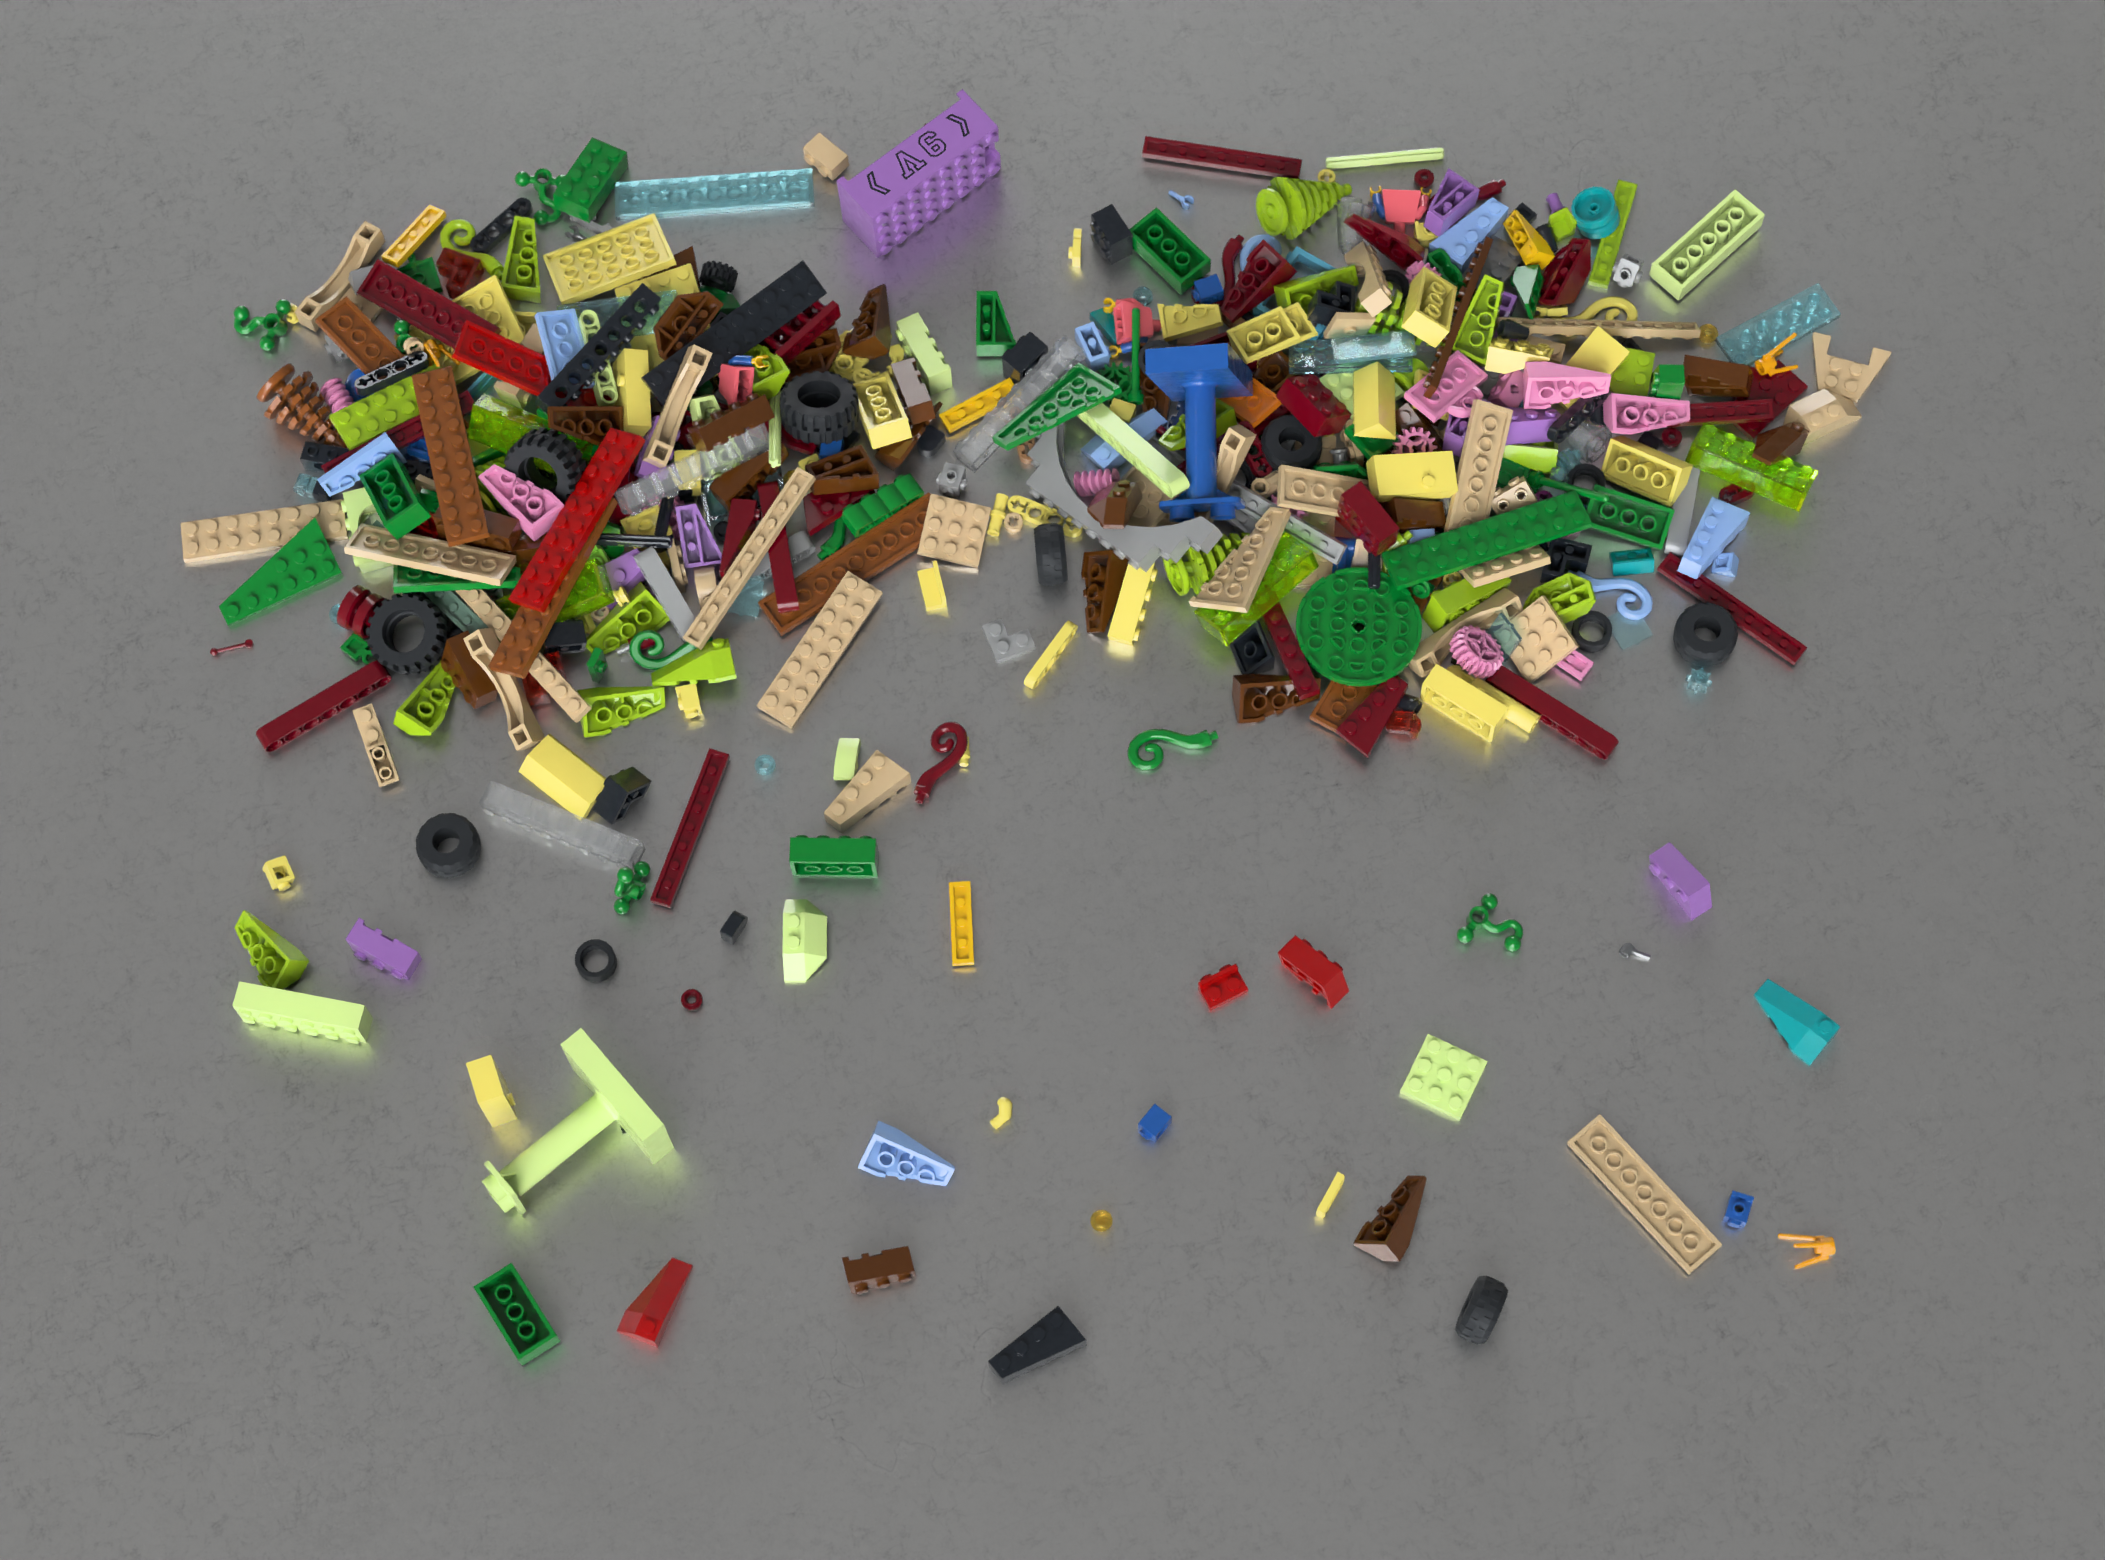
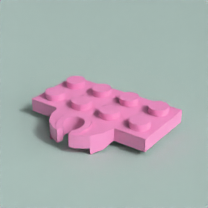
M1457 350L1449 357L1438 388L1431 399L1423 396L1425 391L1423 384L1426 377L1431 375V372L1406 391L1403 398L1433 423L1447 412L1455 417L1469 418L1471 408L1465 406V404L1472 405L1473 400H1482L1483 394L1478 387L1487 380L1488 374Z

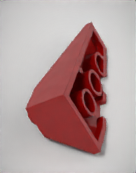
M672 1257L625 1310L617 1332L658 1348L693 1265Z

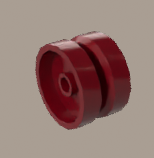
M356 585L347 593L337 613L338 625L347 630H353L354 634L362 638L370 637L366 635V628L371 626L368 623L369 617H374L375 612L373 610L376 606L380 608L383 605L381 601L386 598L376 593L372 594L369 589L361 585Z

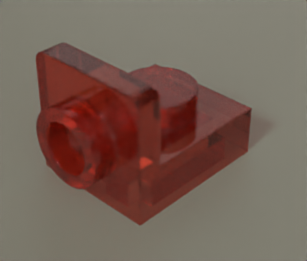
M1394 711L1386 726V730L1388 733L1408 734L1412 739H1417L1418 732H1420L1422 726L1421 720L1414 712Z

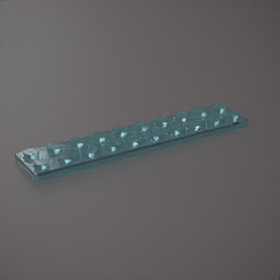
M812 168L615 182L616 221L637 220L655 213L656 218L815 207Z

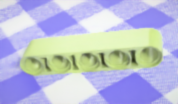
M592 310L583 311L578 319L584 345L589 341L588 338H592L601 328L598 316ZM583 319L590 320L592 324H585ZM601 349L595 350L598 355L605 354ZM609 360L605 370L602 373L597 372L593 376L595 377L593 390L598 406H614L618 398V391ZM598 376L605 377L607 381H600ZM603 395L610 396L612 401L605 400Z

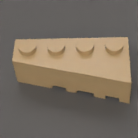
M533 323L522 340L521 345L545 356L538 327ZM497 381L494 385L499 398L505 403L523 410L525 405H528L531 401V393L505 381Z
M876 750L825 810V821L839 832L844 833L863 819L864 815L868 812L875 810L887 798H891L902 787L911 783L910 773Z

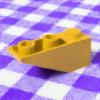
M1514 210L1503 222L1525 265L1539 264L1541 270H1544L1555 257L1547 241L1517 210Z

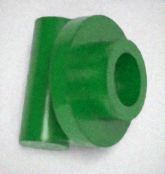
M1428 581L1411 586L1412 593L1421 599L1427 598L1436 588V586Z

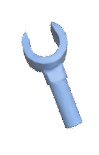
M1172 190L1168 192L1169 195L1181 202V207L1184 210H1188L1190 207L1185 201L1190 202V204L1194 203V198L1191 195L1183 197Z

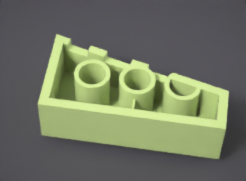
M917 312L896 321V337L899 342L903 341L905 345L903 350L907 358H915L917 370L921 373V381L925 383L930 396L953 387L951 368L948 363H945L942 352H938L934 338H928L930 336L929 330L919 313Z

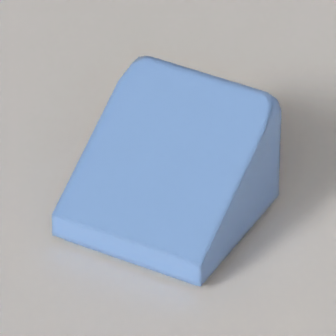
M1734 552L1721 553L1713 560L1711 573L1736 577L1739 558Z

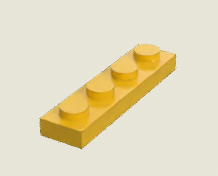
M428 205L381 256L383 262L399 268L447 217L445 211Z
M1009 377L939 414V418L950 434L1020 397V392Z
M970 881L949 882L953 966L974 965Z

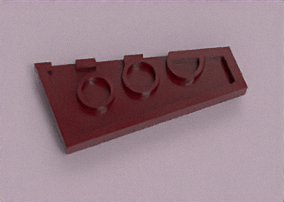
M1397 675L1381 683L1336 729V733L1368 758L1375 743L1378 742L1384 727L1387 726L1392 713L1396 710L1407 691L1408 684Z

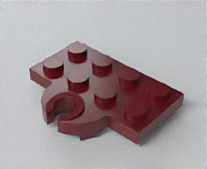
M1779 359L1776 361L1777 366L1775 369L1786 367ZM1750 366L1753 374L1750 397L1732 398L1735 401L1772 399L1774 421L1807 390L1808 386L1791 370L1769 376L1768 373L1760 375L1755 367ZM1773 421L1733 423V425L1752 442Z

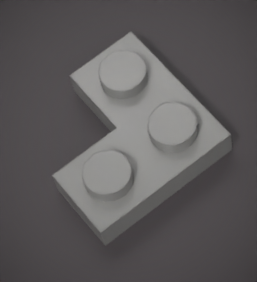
M1001 618L982 625L983 632L997 664L1036 650L1029 629L1009 636Z

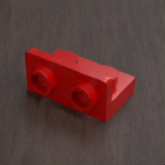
M1230 964L1225 965L1219 969L1218 973L1214 975L1207 974L1198 982V990L1210 1011L1248 992V988L1238 971L1237 964L1232 966Z

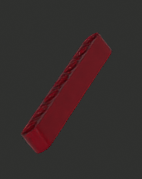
M777 480L757 484L762 517L765 516L780 493ZM784 526L768 550L779 614L800 610L786 526Z
M375 660L260 727L256 731V736L265 751L272 752L387 685L392 677L386 667L379 663L378 660Z
M1502 665L1500 669L1496 670L1492 676L1487 677L1485 680L1488 684L1541 715L1540 721L1603 760L1608 759L1619 743L1614 735Z

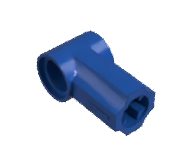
M1335 536L1337 540L1348 546L1339 564L1333 563L1332 574L1340 569L1351 568L1356 538Z

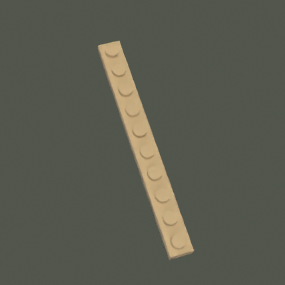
M1498 317L1496 325L1498 328L1501 320L1510 319L1529 328V336L1533 334H1542L1544 336L1561 334L1566 337L1573 335L1589 337L1597 326L1611 337L1622 336L1624 338L1641 336L1645 339L1653 337L1672 339L1673 337L1691 340L1693 338H1700L1701 332L1696 322L1534 318L1529 320V318Z
M799 467L796 468L683 636L686 642L702 650L816 480L813 475Z
M483 589L455 590L489 628H493L496 636L502 641L512 620ZM539 651L529 672L572 720L578 723L592 707Z

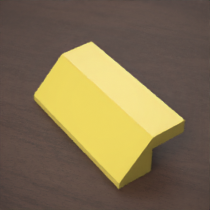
M548 734L526 756L518 771L580 821L585 820L594 803H596V797L602 792L603 784L606 780L602 774L551 734Z

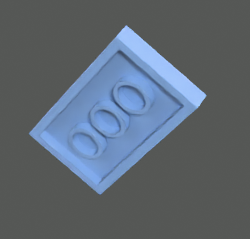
M575 309L545 311L535 314L551 380L559 374L584 346ZM582 364L583 368L591 369L589 364ZM569 378L571 383H579L576 378ZM594 381L588 388H592L595 385Z

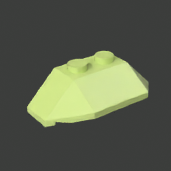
M807 899L785 900L783 910L784 982H806L827 959V916Z

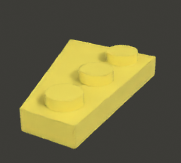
M1157 304L1163 339L1166 342L1223 326L1221 309L1218 304H1195L1194 306H1183L1182 304L1165 306L1164 304Z

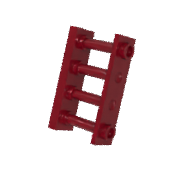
M832 300L828 305H824L820 301L813 303L812 306L819 311L813 318H809L803 312L798 314L796 318L805 324L799 331H795L787 324L779 328L791 337L785 344H780L771 336H768L763 341L775 349V355L780 356L785 365H788L841 317L839 305Z

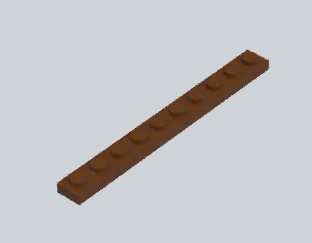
M1487 236L1482 243L1478 242L1473 253L1476 254V257L1473 256L1468 265V268L1471 270L1465 274L1462 281L1465 283V286H1461L1457 297L1460 299L1459 301L1456 300L1454 304V315L1452 316L1450 331L1441 341L1443 342L1442 346H1438L1434 355L1437 359L1436 361L1433 360L1429 368L1431 375H1428L1424 381L1423 387H1425L1423 396L1431 399L1438 388L1491 248L1493 239Z

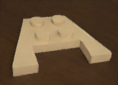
M1813 332V358L1815 359L1817 391L1825 388L1857 403L1875 376L1878 375L1883 365L1888 361L1891 352L1873 347L1868 365L1827 355L1831 336Z

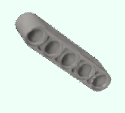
M1689 463L1693 467L1688 483L1671 508L1675 511L1666 536L1664 553L1666 554L1671 552L1674 555L1683 557L1687 549L1701 465Z
M803 530L788 537L792 565L809 557L816 551V547L806 531ZM768 552L741 592L772 576ZM720 574L717 577L719 582L722 580Z
M650 546L635 555L634 560L681 640L685 643L686 641L683 639V636L695 620V617L659 555Z

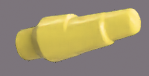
M969 737L967 749L960 759V766L962 767L968 766V760L970 759Z

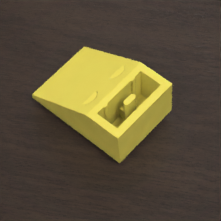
M1497 336V338H1493L1489 345L1485 370L1507 374L1524 369L1525 362L1550 361L1554 349L1550 348L1547 344L1531 345L1526 340H1517L1515 342Z

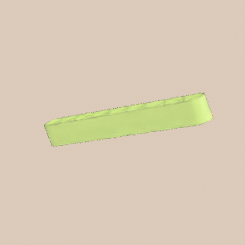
M1103 403L1077 415L1168 497L1173 498L1190 487L1184 473Z

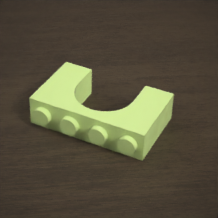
M365 487L343 492L344 500L341 501L343 512H347L348 518L345 519L347 530H351L352 535L361 523L364 524L371 515L377 513ZM353 556L355 566L360 567L362 573L394 565Z

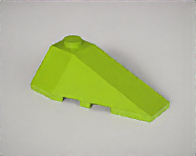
M639 582L628 592L631 602H625L622 607L617 604L586 638V648L591 653L597 647L602 649L605 655L628 643L627 640L633 638L638 632L643 630L658 631L669 621L657 598L642 582Z
M243 910L234 928L243 947L248 949L252 957L250 962L252 966H256L259 972L257 977L260 983L267 987L285 989L300 979L309 962L307 957L297 947L250 912Z

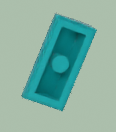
M1103 308L1092 311L1089 314L1090 321L1094 322L1095 326L1100 329L1101 333L1112 345L1118 346L1114 316L1111 313H1105Z
M1650 548L1609 552L1613 576L1654 572V557Z

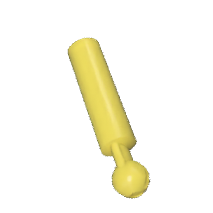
M1451 665L1446 669L1474 687L1484 689L1489 696L1508 707L1506 719L1528 733L1533 731L1540 720L1541 715L1479 677L1474 678L1468 675V673L1464 672V669L1462 670L1461 666Z

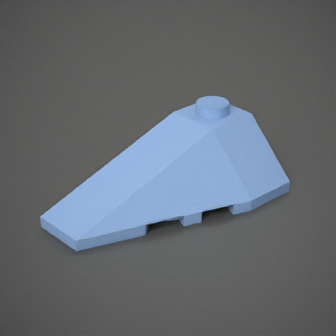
M1153 408L1132 418L1129 423H1125L1148 442L1157 433V428L1160 425L1164 427L1168 422ZM1099 435L1094 436L1080 449L1103 472L1106 468H1109L1112 472L1113 468L1118 469L1127 461Z
M879 1120L858 1165V1168L879 1177H886L888 1175L898 1177L900 1180H906V1178L917 1179L921 1183L947 1186L955 1170V1166L899 1129Z

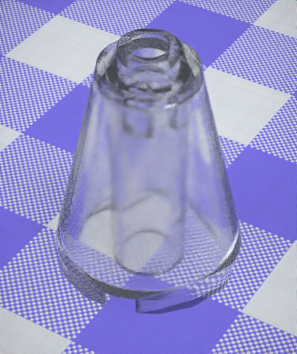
M1342 197L1341 201L1337 200L1338 249L1342 251V254L1345 255L1364 239L1343 221L1352 214L1372 221L1376 212V205L1368 201L1367 205L1362 203V199L1355 197Z
M1586 419L1565 441L1585 462L1593 463L1606 451L1607 448L1604 445L1607 441L1610 442L1612 433L1607 426Z

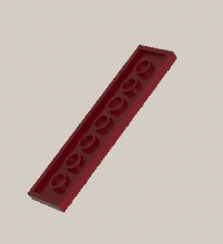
M377 259L356 292L363 298L398 318L407 321L412 326L453 349L456 346L463 323L466 320L499 334L501 332V329L379 259Z

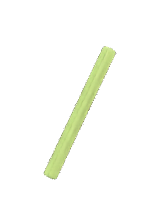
M1439 147L1326 158V168L1339 169L1439 160L1444 158V150Z
M781 391L769 399L770 407L775 416L769 420V464H771L772 468L781 465Z

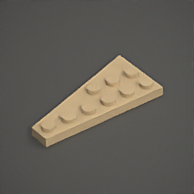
M1270 507L1255 524L1256 528L1249 536L1245 535L1241 540L1242 544L1238 549H1233L1214 571L1215 575L1213 578L1200 587V593L1189 600L1190 605L1193 607L1247 613L1291 516L1290 510Z

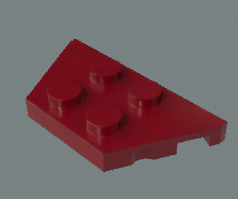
M875 490L814 495L811 492L804 496L803 503L809 535H814L840 518L843 509L847 505L859 503L863 496L866 494L872 495L875 493Z

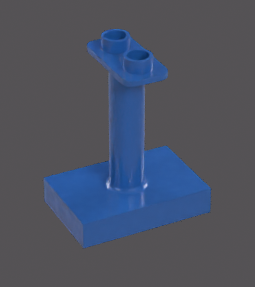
M1228 343L1145 349L1146 375L1172 401H1185L1186 477L1190 487L1173 500L1160 501L1159 509L1164 513H1168L1169 520L1176 523L1194 519V512L1210 511V518L1213 520L1236 518L1235 510L1245 509V501L1240 497L1230 496L1217 489L1216 398L1253 396V373Z

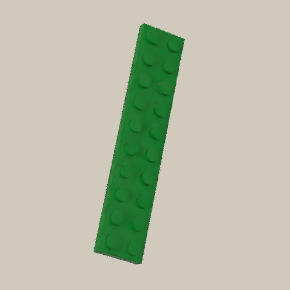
M1573 490L1382 552L1381 558L1398 591L1591 528L1592 522L1577 491Z

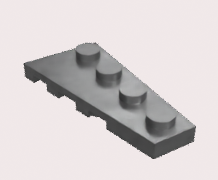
M1493 234L1491 236L1493 242L1473 294L1476 293L1485 274L1505 284L1515 272V268L1523 262L1515 247Z

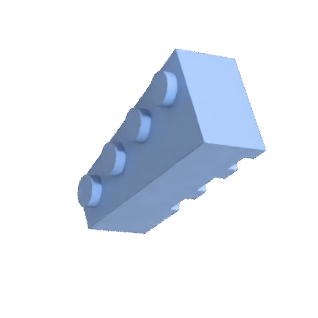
M1492 197L1444 232L1440 237L1429 243L1428 254L1438 248L1443 249L1449 255L1451 263L1458 267L1461 274H1463L1468 268L1472 257H1476V254L1473 252L1478 242L1482 243L1486 236L1491 238L1492 234H1496L1507 219L1509 207Z
M1712 497L1682 557L1678 572L1698 579L1713 560L1723 552L1724 548L1745 528L1750 512Z

